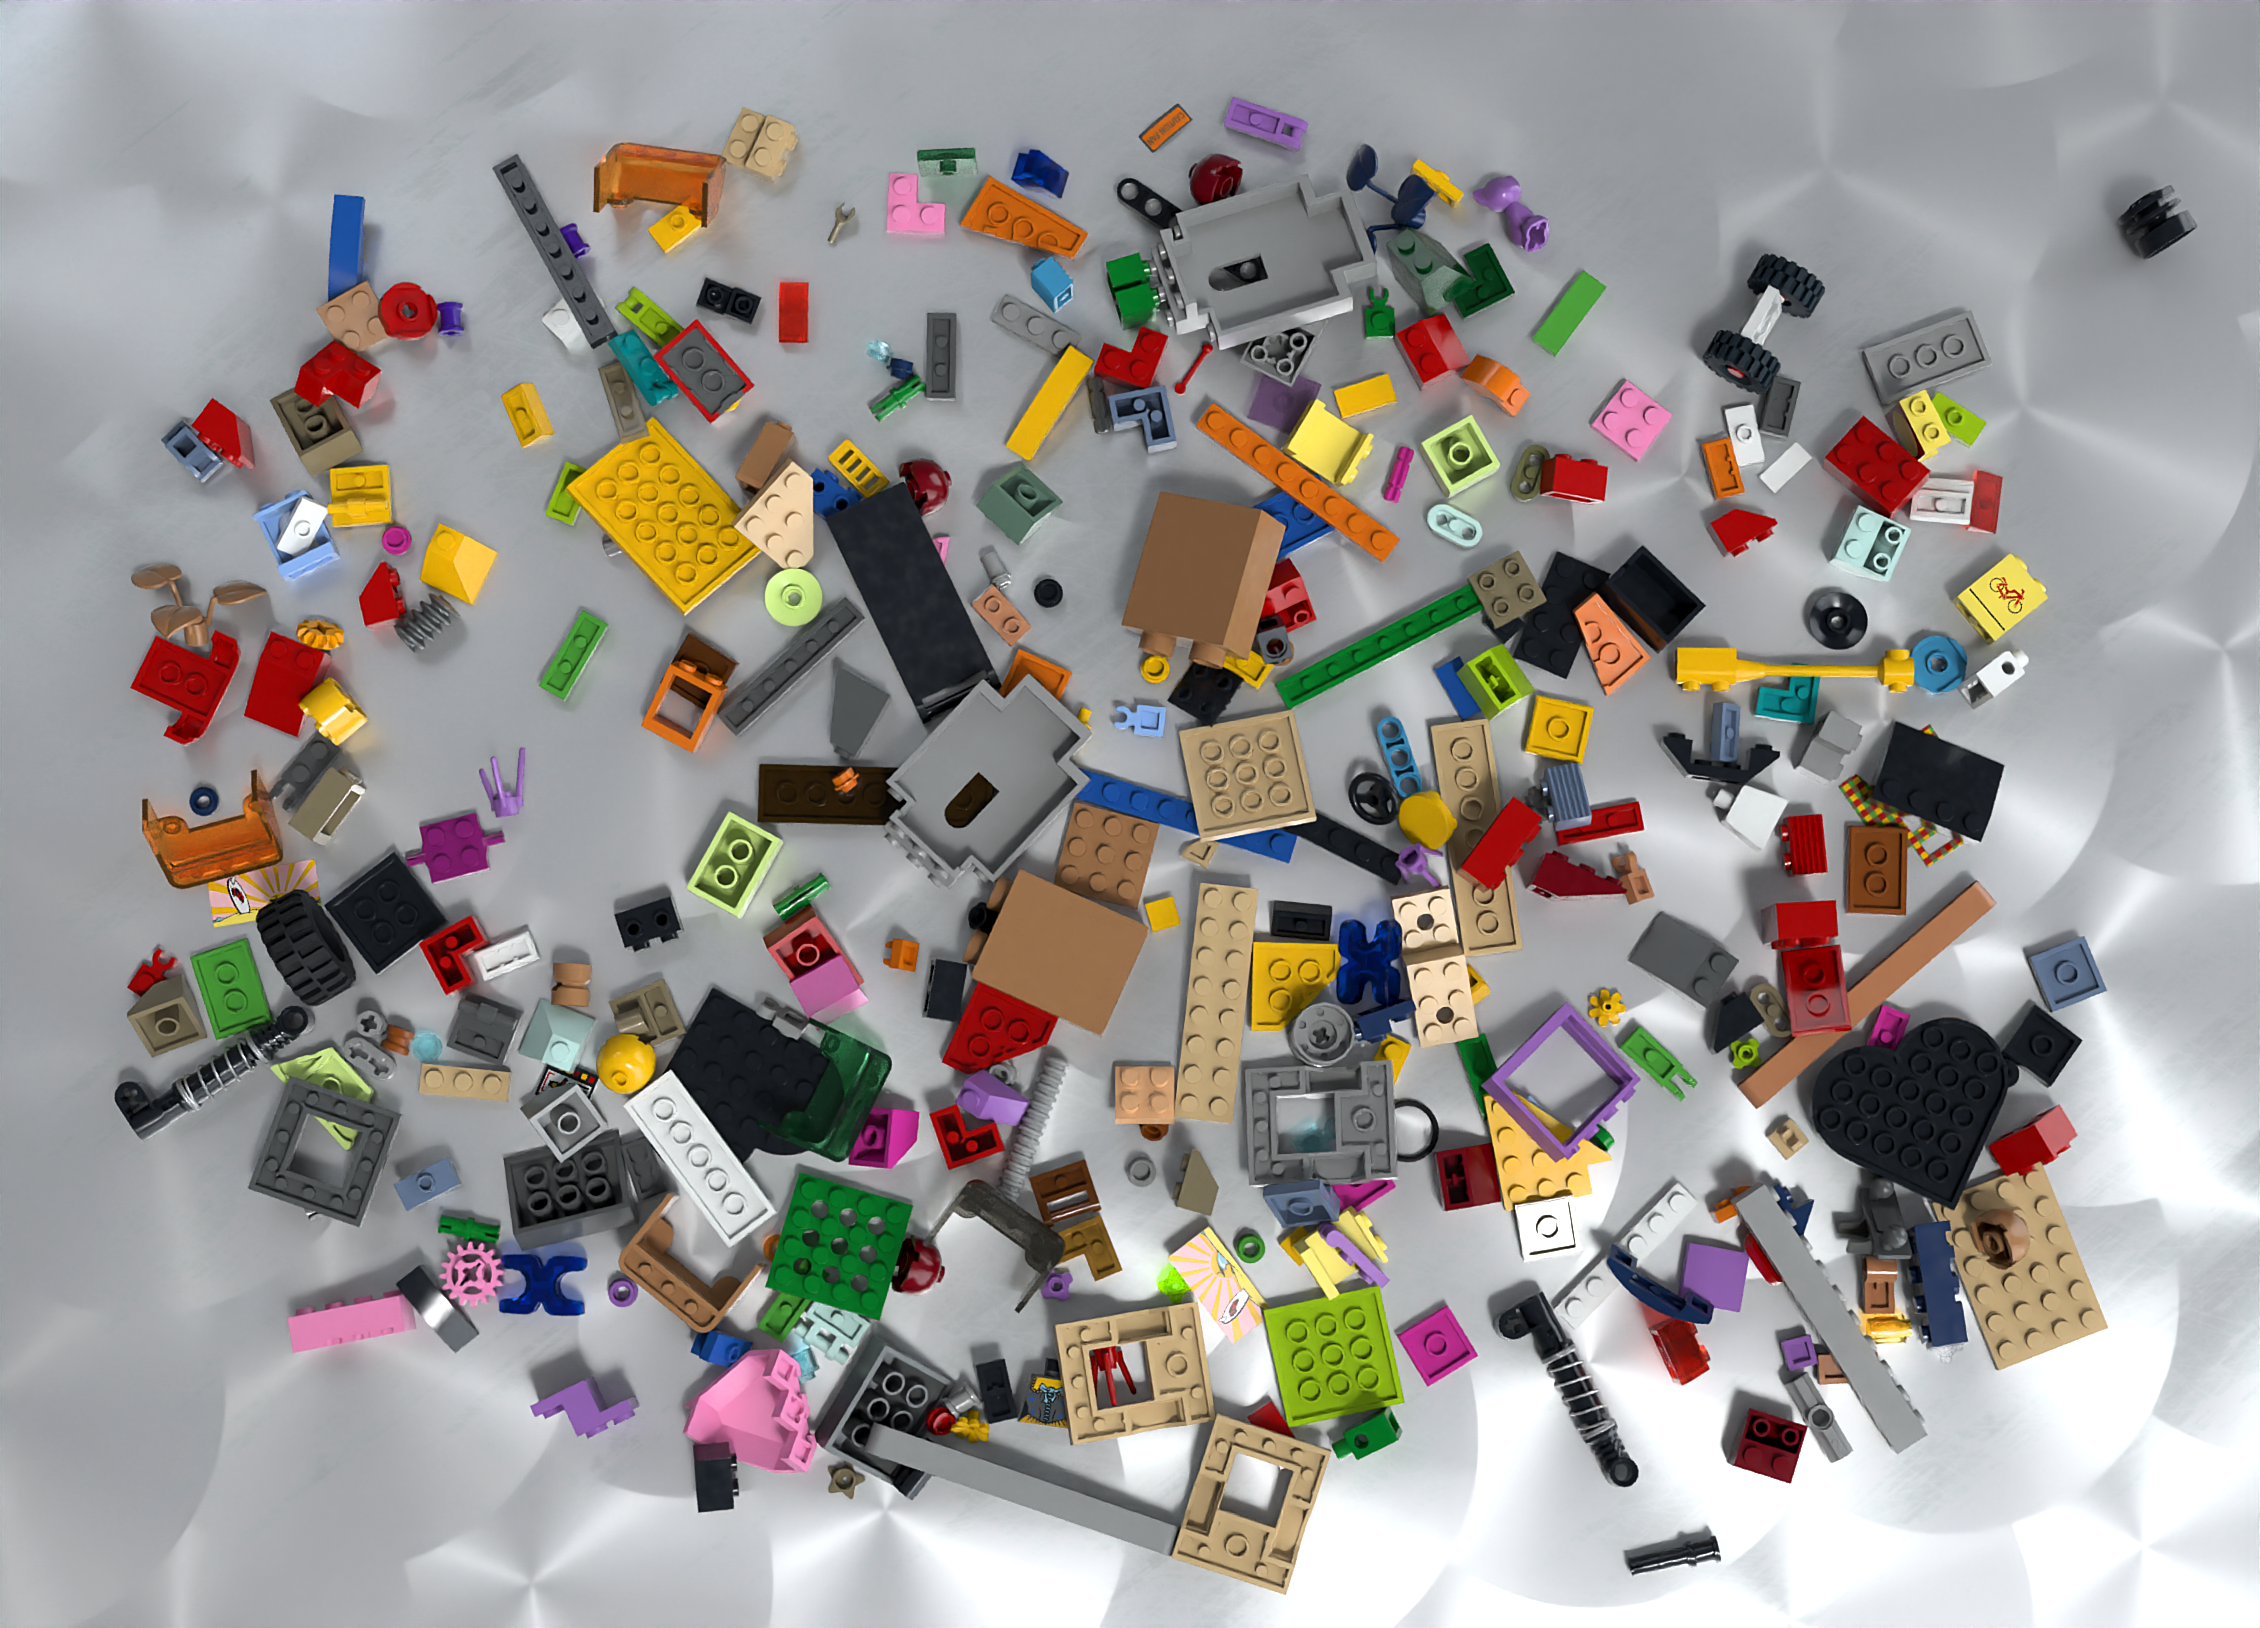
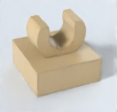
M1791 1118L1787 1119L1766 1137L1785 1160H1788L1809 1142L1808 1138Z

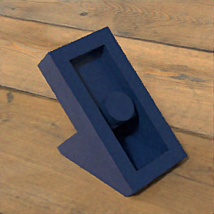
M1779 1183L1772 1184V1187L1780 1197V1200L1777 1201L1782 1211L1787 1209L1794 1218L1796 1225L1793 1228L1798 1236L1804 1235L1814 1199H1808L1791 1207L1790 1203L1794 1201L1787 1187H1781Z

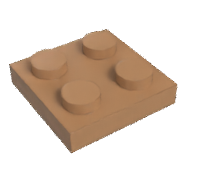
M367 280L316 309L334 340L355 354L388 337L378 316V304L380 301Z

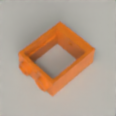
M677 660L669 665L641 726L693 753L700 749L729 687L722 684L723 680L718 676L710 673L704 675L697 671V666L686 660ZM676 675L712 694L694 733L658 714Z

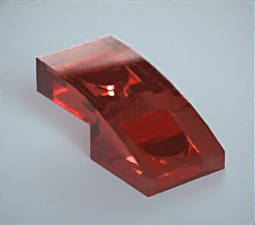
M780 282L779 343L809 342V282Z

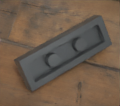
M927 313V401H955L956 313Z

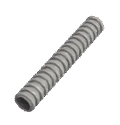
M1046 1055L1044 1058L1047 1061L1046 1064L1041 1066L1043 1072L1038 1074V1077H1040L1039 1082H1035L1037 1088L1032 1090L1033 1098L1029 1099L1030 1106L1026 1108L1027 1114L1022 1117L1024 1122L1018 1127L1021 1130L1019 1134L1016 1133L1015 1135L1017 1140L1012 1143V1146H1014L1013 1151L1010 1150L1008 1153L1011 1155L1010 1159L1005 1161L1007 1167L1002 1169L1004 1175L998 1179L1001 1181L1000 1185H996L997 1193L992 1195L994 1201L989 1203L991 1209L986 1211L985 1214L988 1216L987 1218L1005 1225L1011 1222L1009 1216L1014 1214L1012 1208L1017 1206L1015 1200L1020 1198L1021 1195L1018 1192L1024 1187L1022 1182L1027 1179V1176H1025L1026 1171L1030 1172L1029 1163H1033L1032 1155L1037 1153L1035 1148L1036 1145H1040L1039 1137L1044 1135L1042 1129L1047 1127L1045 1121L1050 1119L1048 1113L1053 1111L1051 1105L1053 1102L1056 1103L1057 1100L1054 1097L1060 1092L1058 1087L1063 1084V1081H1061L1062 1076L1065 1077L1067 1074L1064 1072L1065 1068L1070 1066L1067 1061L1052 1055Z

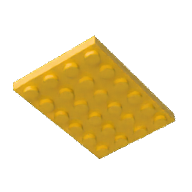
M652 417L646 422L649 436L623 445L622 443L617 445L566 487V492L683 616H686L759 555L762 550L731 524L733 519L742 510L663 426Z

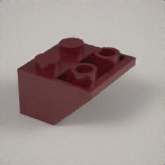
M1491 1143L1433 1152L1442 1211L1501 1202Z
M1749 1408L1735 1436L1728 1464L1791 1484L1808 1426Z

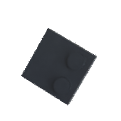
M2033 1005L2001 1049V1054L2048 1088L2055 1082L2083 1040L2037 1005Z

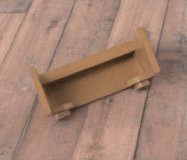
M675 1191L667 1194L621 1252L618 1263L624 1274L692 1329L700 1333H706L713 1330L740 1301L767 1267V1264L764 1262L757 1264L743 1282H740L735 1277L725 1276L720 1278L712 1288L706 1285L666 1252L673 1243L674 1230L662 1218L680 1196Z

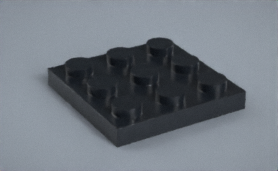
M396 852L390 854L324 905L376 975L382 974L417 947L418 943L426 940L449 922Z

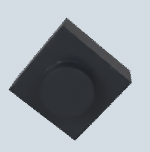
M1518 617L1496 630L1489 619L1483 625L1505 645L1525 623Z

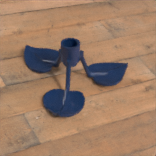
M1362 144L1360 149L1354 154L1347 170L1346 180L1348 187L1352 191L1360 192L1366 185L1395 203L1391 210V218L1394 220V224L1369 226L1366 230L1375 255L1377 239L1373 232L1390 229L1401 230L1403 226L1415 230L1420 229L1426 218L1424 208L1435 198L1437 193L1429 187L1422 177L1415 174L1408 176L1401 184L1398 191V199L1377 187L1370 180L1378 171L1377 154L1370 145Z

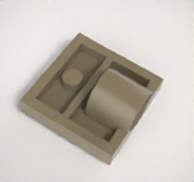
M1519 550L1467 578L1470 587L1495 630L1547 601Z
M660 979L609 1002L619 1033L638 1036L639 1041L645 1045L647 1043L650 1044L652 1048L687 1033L664 979Z

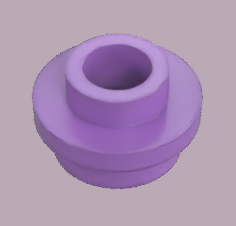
M626 1277L618 1278L610 1284L608 1296L614 1305L627 1307L636 1301L638 1288L633 1280ZM622 1286L626 1287L629 1291L626 1298L619 1296L618 1291Z

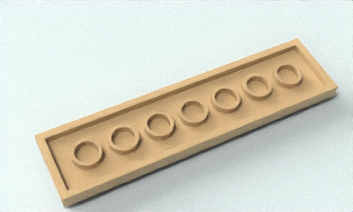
M1479 719L1430 726L1439 795L1450 810L1451 815L1457 821V828L1447 841V849L1462 950L1465 958L1523 950L1511 868L1507 865L1503 870L1507 876L1494 891L1489 889L1485 893H1482L1456 873L1502 810L1488 719Z
M1200 883L1174 1108L1175 1117L1232 1124L1259 889Z

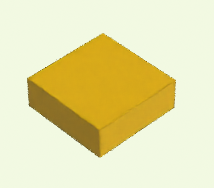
M1173 896L1145 904L1153 933L1181 925Z

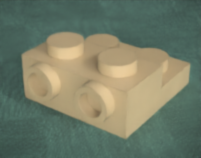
M743 107L720 160L774 183L776 177H781L785 170L787 161L784 159L788 150L793 151L796 146L798 135H796L795 126L771 115L766 117Z

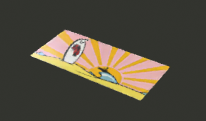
M315 859L206 877L214 928L256 921V915L261 908L294 889L307 891L316 900L317 904L322 907Z
M1207 1227L1168 1257L1232 1344L1265 1320L1263 1310L1270 1309V1307L1210 1227Z

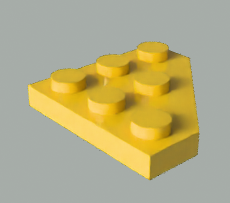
M1253 942L1250 1030L1281 1031L1301 1010L1340 974L1341 944Z

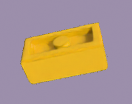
M520 383L500 396L522 448H526L555 434L533 383Z

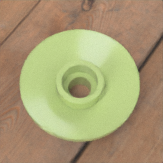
M790 568L780 571L771 578L765 590L764 600L769 614L777 622L794 627L807 624L817 616L822 606L823 593L819 582L812 574L802 569ZM794 593L800 596V600L796 604H792L789 601V597Z

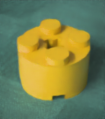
M329 676L298 703V706L307 716L313 717L316 721L314 726L324 737L328 736L338 746L364 725L368 719L356 701L341 689L342 686L336 680Z

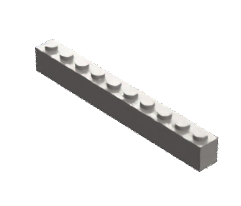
M1757 1182L1731 1199V1204L1848 1381V1384L1889 1447L1895 1453H1901L1928 1435L1922 1427L1926 1425L1924 1418L1917 1409L1912 1411L1906 1402L1910 1399L1909 1395L1901 1384L1896 1386L1890 1376L1894 1373L1884 1359L1880 1361L1874 1353L1878 1348L1868 1334L1863 1336L1858 1326L1861 1325V1322L1852 1309L1847 1311L1842 1303L1845 1300L1844 1295L1836 1284L1831 1286L1826 1279L1829 1272L1819 1259L1815 1261L1809 1253L1813 1248L1803 1234L1798 1236L1793 1226L1796 1225V1222L1787 1209L1782 1211L1777 1201L1780 1200V1197L1771 1184L1766 1187L1764 1183Z

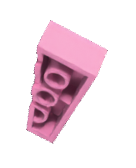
M400 1290L383 1293L384 1299L373 1301L372 1295L354 1298V1305L343 1306V1301L325 1304V1310L314 1312L313 1307L295 1310L296 1316L287 1318L293 1353L417 1329L413 1305L402 1295Z

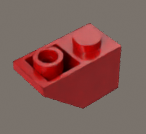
M1733 509L1711 522L1706 527V530L1723 557L1729 554L1736 557L1749 549L1747 544L1757 539L1758 543L1772 536L1774 534L1772 529L1778 522L1775 518Z
M387 562L379 564L359 596L364 624L370 630L403 623V614L407 613L404 597H399L397 586L401 585L399 573L396 568L393 569Z

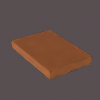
M1847 826L1845 914L1906 915L1908 828Z

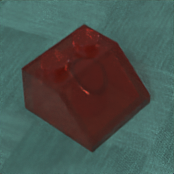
M1671 1317L1648 1328L1673 1383L1683 1386L1710 1370L1707 1362L1711 1361L1705 1346L1703 1344L1699 1346L1694 1336L1698 1334L1695 1323Z

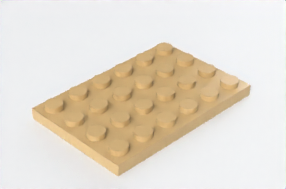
M2041 1162L2034 1164L2035 1168L2022 1176H2019L2018 1172L2007 1177L2003 1174L1964 1189L1954 1211L1935 1202L1929 1203L1937 1222L1950 1220L1951 1231H1946V1239L1950 1245H1954L1955 1258H1953V1264L1996 1370L2007 1368L2108 1328ZM1990 1209H2008L2022 1217L2028 1225L2030 1235L2028 1252L2025 1257L2007 1270L1997 1269L1986 1261L1990 1257L1985 1251L1979 1253L1971 1237L1970 1226L1971 1223L1976 1221L1974 1218Z

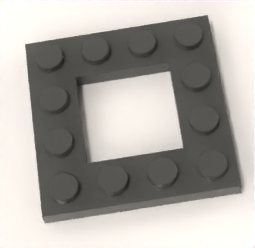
M290 1076L248 1189L362 1228L404 1115ZM309 1115L363 1133L342 1189L289 1171Z

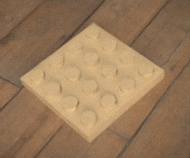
M1293 710L1214 724L1213 727L1203 726L1179 731L1201 843L1316 821V813Z

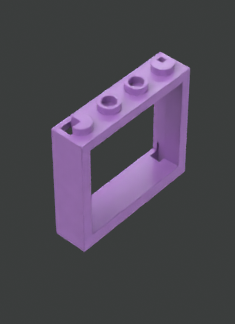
M1566 1002L1481 1086L1556 1163L1564 1157L1569 1160L1581 1149L1577 1144L1583 1138L1588 1141L1598 1132L1599 1128L1596 1125L1602 1119L1605 1122L1608 1121L1618 1111L1615 1105L1620 1100L1625 1103L1634 1095L1636 1091L1633 1087L1641 1079ZM1559 1026L1618 1085L1562 1144L1503 1083Z

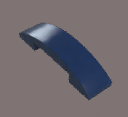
M1612 1243L1606 1262L1618 1281L1638 1300L1654 1310L1678 1320L1697 1324H1709L1711 1322L1714 1305L1688 1290L1683 1298L1637 1271L1638 1258Z

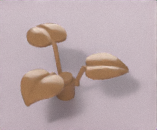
M154 564L139 570L131 576L132 583L139 588L154 589L165 584L171 588L177 606L166 605L151 612V621L154 627L166 639H169L174 633L183 628L185 643L188 646H202L209 642L207 626L213 624L212 615L216 603L220 605H235L267 595L265 589L251 582L238 580L223 583L213 589L214 596L210 599L207 615L204 617L197 607L183 606L173 581L182 577V572L177 566L172 564Z

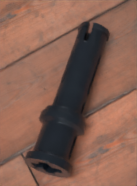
M1715 1535L1710 1536V1540L1696 1543L1686 1541L1683 1543V1547L1632 1558L1628 1557L1632 1577L1686 1564L1688 1567L1695 1568L1697 1564L1713 1560L1716 1563L1721 1562L1720 1550Z

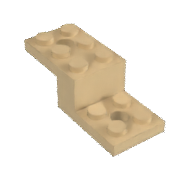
M1446 885L1391 896L1404 979L1417 1009L1413 1012L1421 1049L1479 1037L1465 954L1458 941L1450 888ZM1422 914H1430L1432 922L1426 927H1420L1417 925L1418 917ZM1442 1007L1452 1009L1451 1016L1446 1020H1440L1436 1017L1438 1010Z

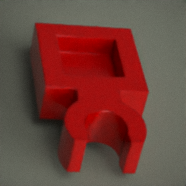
M163 949L156 950L153 954L152 966L143 963L127 988L142 997L154 984L169 979L164 974L176 966L178 959L171 957L167 964H163L161 957L165 951Z

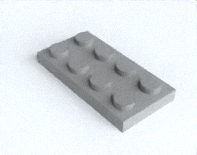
M1971 310L1867 348L1861 352L1882 405L1986 368L1992 364Z

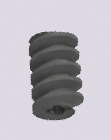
M429 593L428 596L431 604L421 601L422 612L413 608L411 610L414 617L413 620L404 616L402 619L406 627L394 625L398 636L415 654L417 653L414 646L421 649L426 647L423 638L429 641L434 640L432 630L438 633L443 632L440 622L448 626L452 624L449 614L457 618L460 616L441 594L436 596Z

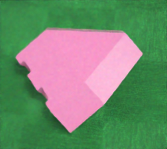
M781 1349L747 1351L685 1405L690 1410V1414L683 1433L695 1441L694 1445L729 1442L730 1453H736L737 1461L773 1473L808 1472L817 1443L815 1434H810L807 1418L810 1417L806 1393H801L798 1377L802 1374L799 1363Z

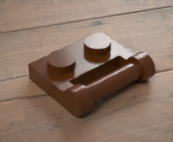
M1085 1159L1029 1178L1046 1229L1053 1227L1055 1222L1091 1210L1093 1212L1102 1210ZM1086 1190L1089 1199L1051 1212L1049 1211L1047 1203Z

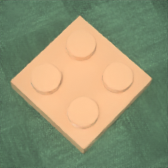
M1115 1066V1124H1174V1066Z

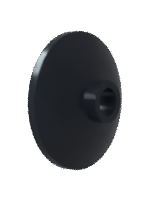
M1834 592L1823 596L1814 604L1809 616V626L1812 635L1821 645L1832 650H1845L1855 646L1864 637L1868 626V617L1864 606L1854 596L1847 593ZM1833 618H1838L1841 621L1839 628H1835L1832 625L1831 621Z

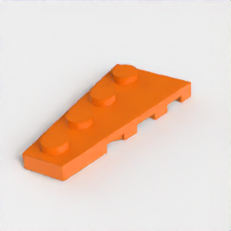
M991 176L987 179L960 223L961 228L1073 261L1088 238L1087 232Z

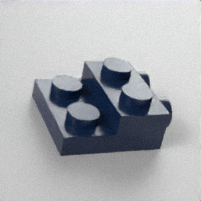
M1405 996L1351 1015L1354 1023V1041L1367 1040V1042L1373 1044L1387 1039L1386 1033L1392 1032L1390 1019L1394 1023L1411 1018L1410 1012L1417 1010L1413 999Z

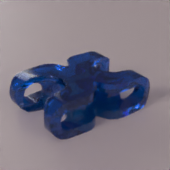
M1355 919L1343 921L1339 929L1338 950L1341 956L1348 959V963L1342 965L1337 971L1336 993L1338 1000L1344 1005L1359 1003L1362 1000L1365 985L1370 981L1373 998L1377 1003L1384 1006L1395 1004L1400 995L1401 975L1399 970L1390 963L1399 958L1402 953V927L1400 923L1394 919L1380 921L1376 926L1374 939L1369 944L1366 928L1363 923Z
M505 1254L501 1257L502 1267L521 1272L525 1277L526 1287L519 1297L500 1300L498 1311L510 1314H531L538 1311L542 1304L545 1312L553 1316H579L585 1314V1304L582 1301L566 1298L561 1291L560 1284L562 1278L568 1272L586 1270L588 1267L587 1258L565 1255L553 1256L548 1259L544 1266L542 1259L535 1254Z

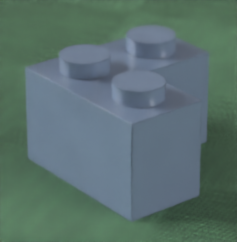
M1165 385L1108 396V406L1114 431L1142 426L1148 454L1176 448L1177 440Z

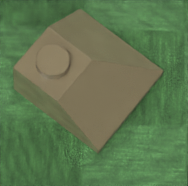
M182 974L154 984L127 1012V1018L151 1057L207 1038V1032L194 994Z

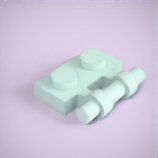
M814 1302L805 1315L814 1321L811 1329L800 1323L794 1333L803 1338L802 1342L809 1347L812 1344L824 1352V1357L830 1361L834 1359L841 1365H844L850 1355L842 1351L841 1347L844 1343H847L852 1348H855L871 1325V1322L860 1315ZM822 1328L837 1337L833 1344L818 1335Z

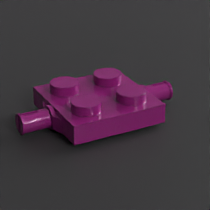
M472 813L419 827L423 842L422 852L406 855L405 859L407 860L408 868L425 863L429 869L431 882L436 885L490 871L488 859L489 846L505 843V836L503 831L486 835L481 829L478 814Z

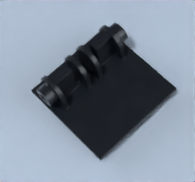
M1193 662L1167 701L1200 720V723L1204 726L1213 727L1214 724H1217L1216 721L1221 713L1227 709L1226 706L1232 702L1231 699L1236 691L1240 690V685L1244 678L1225 667L1216 669Z

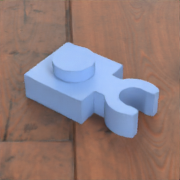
M1137 704V712L1134 713L1127 707H1116V712L1124 713L1127 716V720L1123 723L1115 722V728L1123 730L1129 726H1135L1134 735L1163 738L1166 708Z

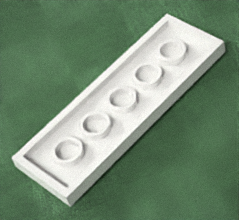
M670 1069L623 1105L728 1248H731L777 1213L772 1203L673 1070Z

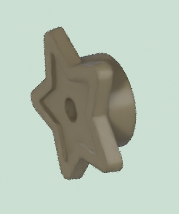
M846 1462L842 1468H828V1472L833 1479L828 1490L829 1493L843 1492L849 1499H853L855 1486L864 1482L865 1477L855 1473L853 1464ZM843 1477H847L848 1481L843 1482Z

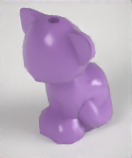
M1513 176L1491 179L1484 188L1475 190L1473 198L1478 204L1486 206L1495 212H1505L1509 223V237L1516 247L1527 252H1533L1546 245L1549 238L1548 219L1541 215L1535 216L1529 208L1518 203L1522 192L1519 182Z

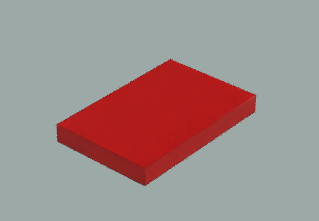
M1840 944L1782 951L1781 956L1792 1037L1852 1030Z

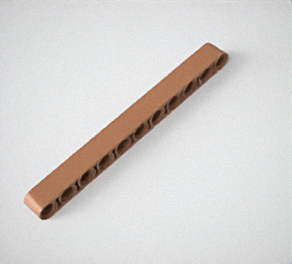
M1978 880L1964 889L1847 990L1852 1028L1996 905L1997 902ZM1849 1031L1792 1037L1737 1085V1088L1754 1108L1758 1109Z

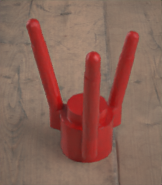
M1116 1346L1093 1349L1094 1356H1090L1096 1403L1099 1366V1370L1105 1371L1111 1405H1117L1111 1370L1117 1368L1116 1362L1121 1369L1130 1392L1135 1395L1137 1391L1124 1362L1122 1351H1117Z

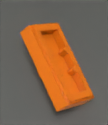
M1730 437L1701 444L1715 501L1744 494L1745 490Z

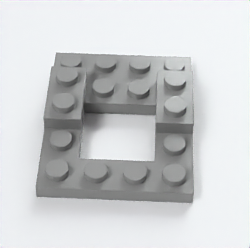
M1392 1060L1359 1062L1345 1067L1329 1068L1303 1065L1245 1069L1249 1186L1251 1188L1272 1186L1278 1183L1301 1182L1306 1179H1320L1324 1186L1363 1184L1376 1180L1398 1179ZM1307 1097V1099L1334 1098L1336 1151L1279 1154L1277 1099Z

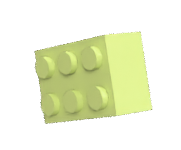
M729 811L686 889L741 919L784 842Z

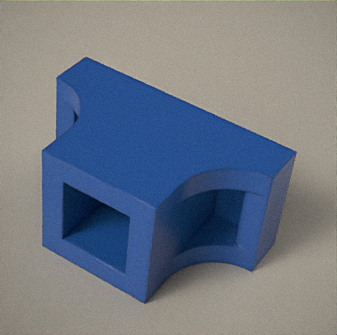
M714 1328L706 1333L698 1332L690 1352L706 1362L730 1367L747 1351H750L753 1342Z

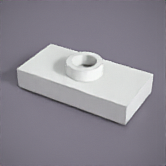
M1753 404L1724 410L1723 414L1728 437L1731 439L1738 467L1764 462L1765 456Z
M300 495L275 543L276 549L295 557L306 553L328 512L327 506Z
M529 931L473 953L484 981L540 959Z

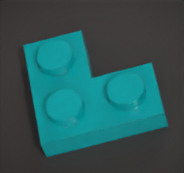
M1794 662L1791 663V665H1807ZM1789 676L1787 691L1759 687L1754 717L1813 725L1820 677Z

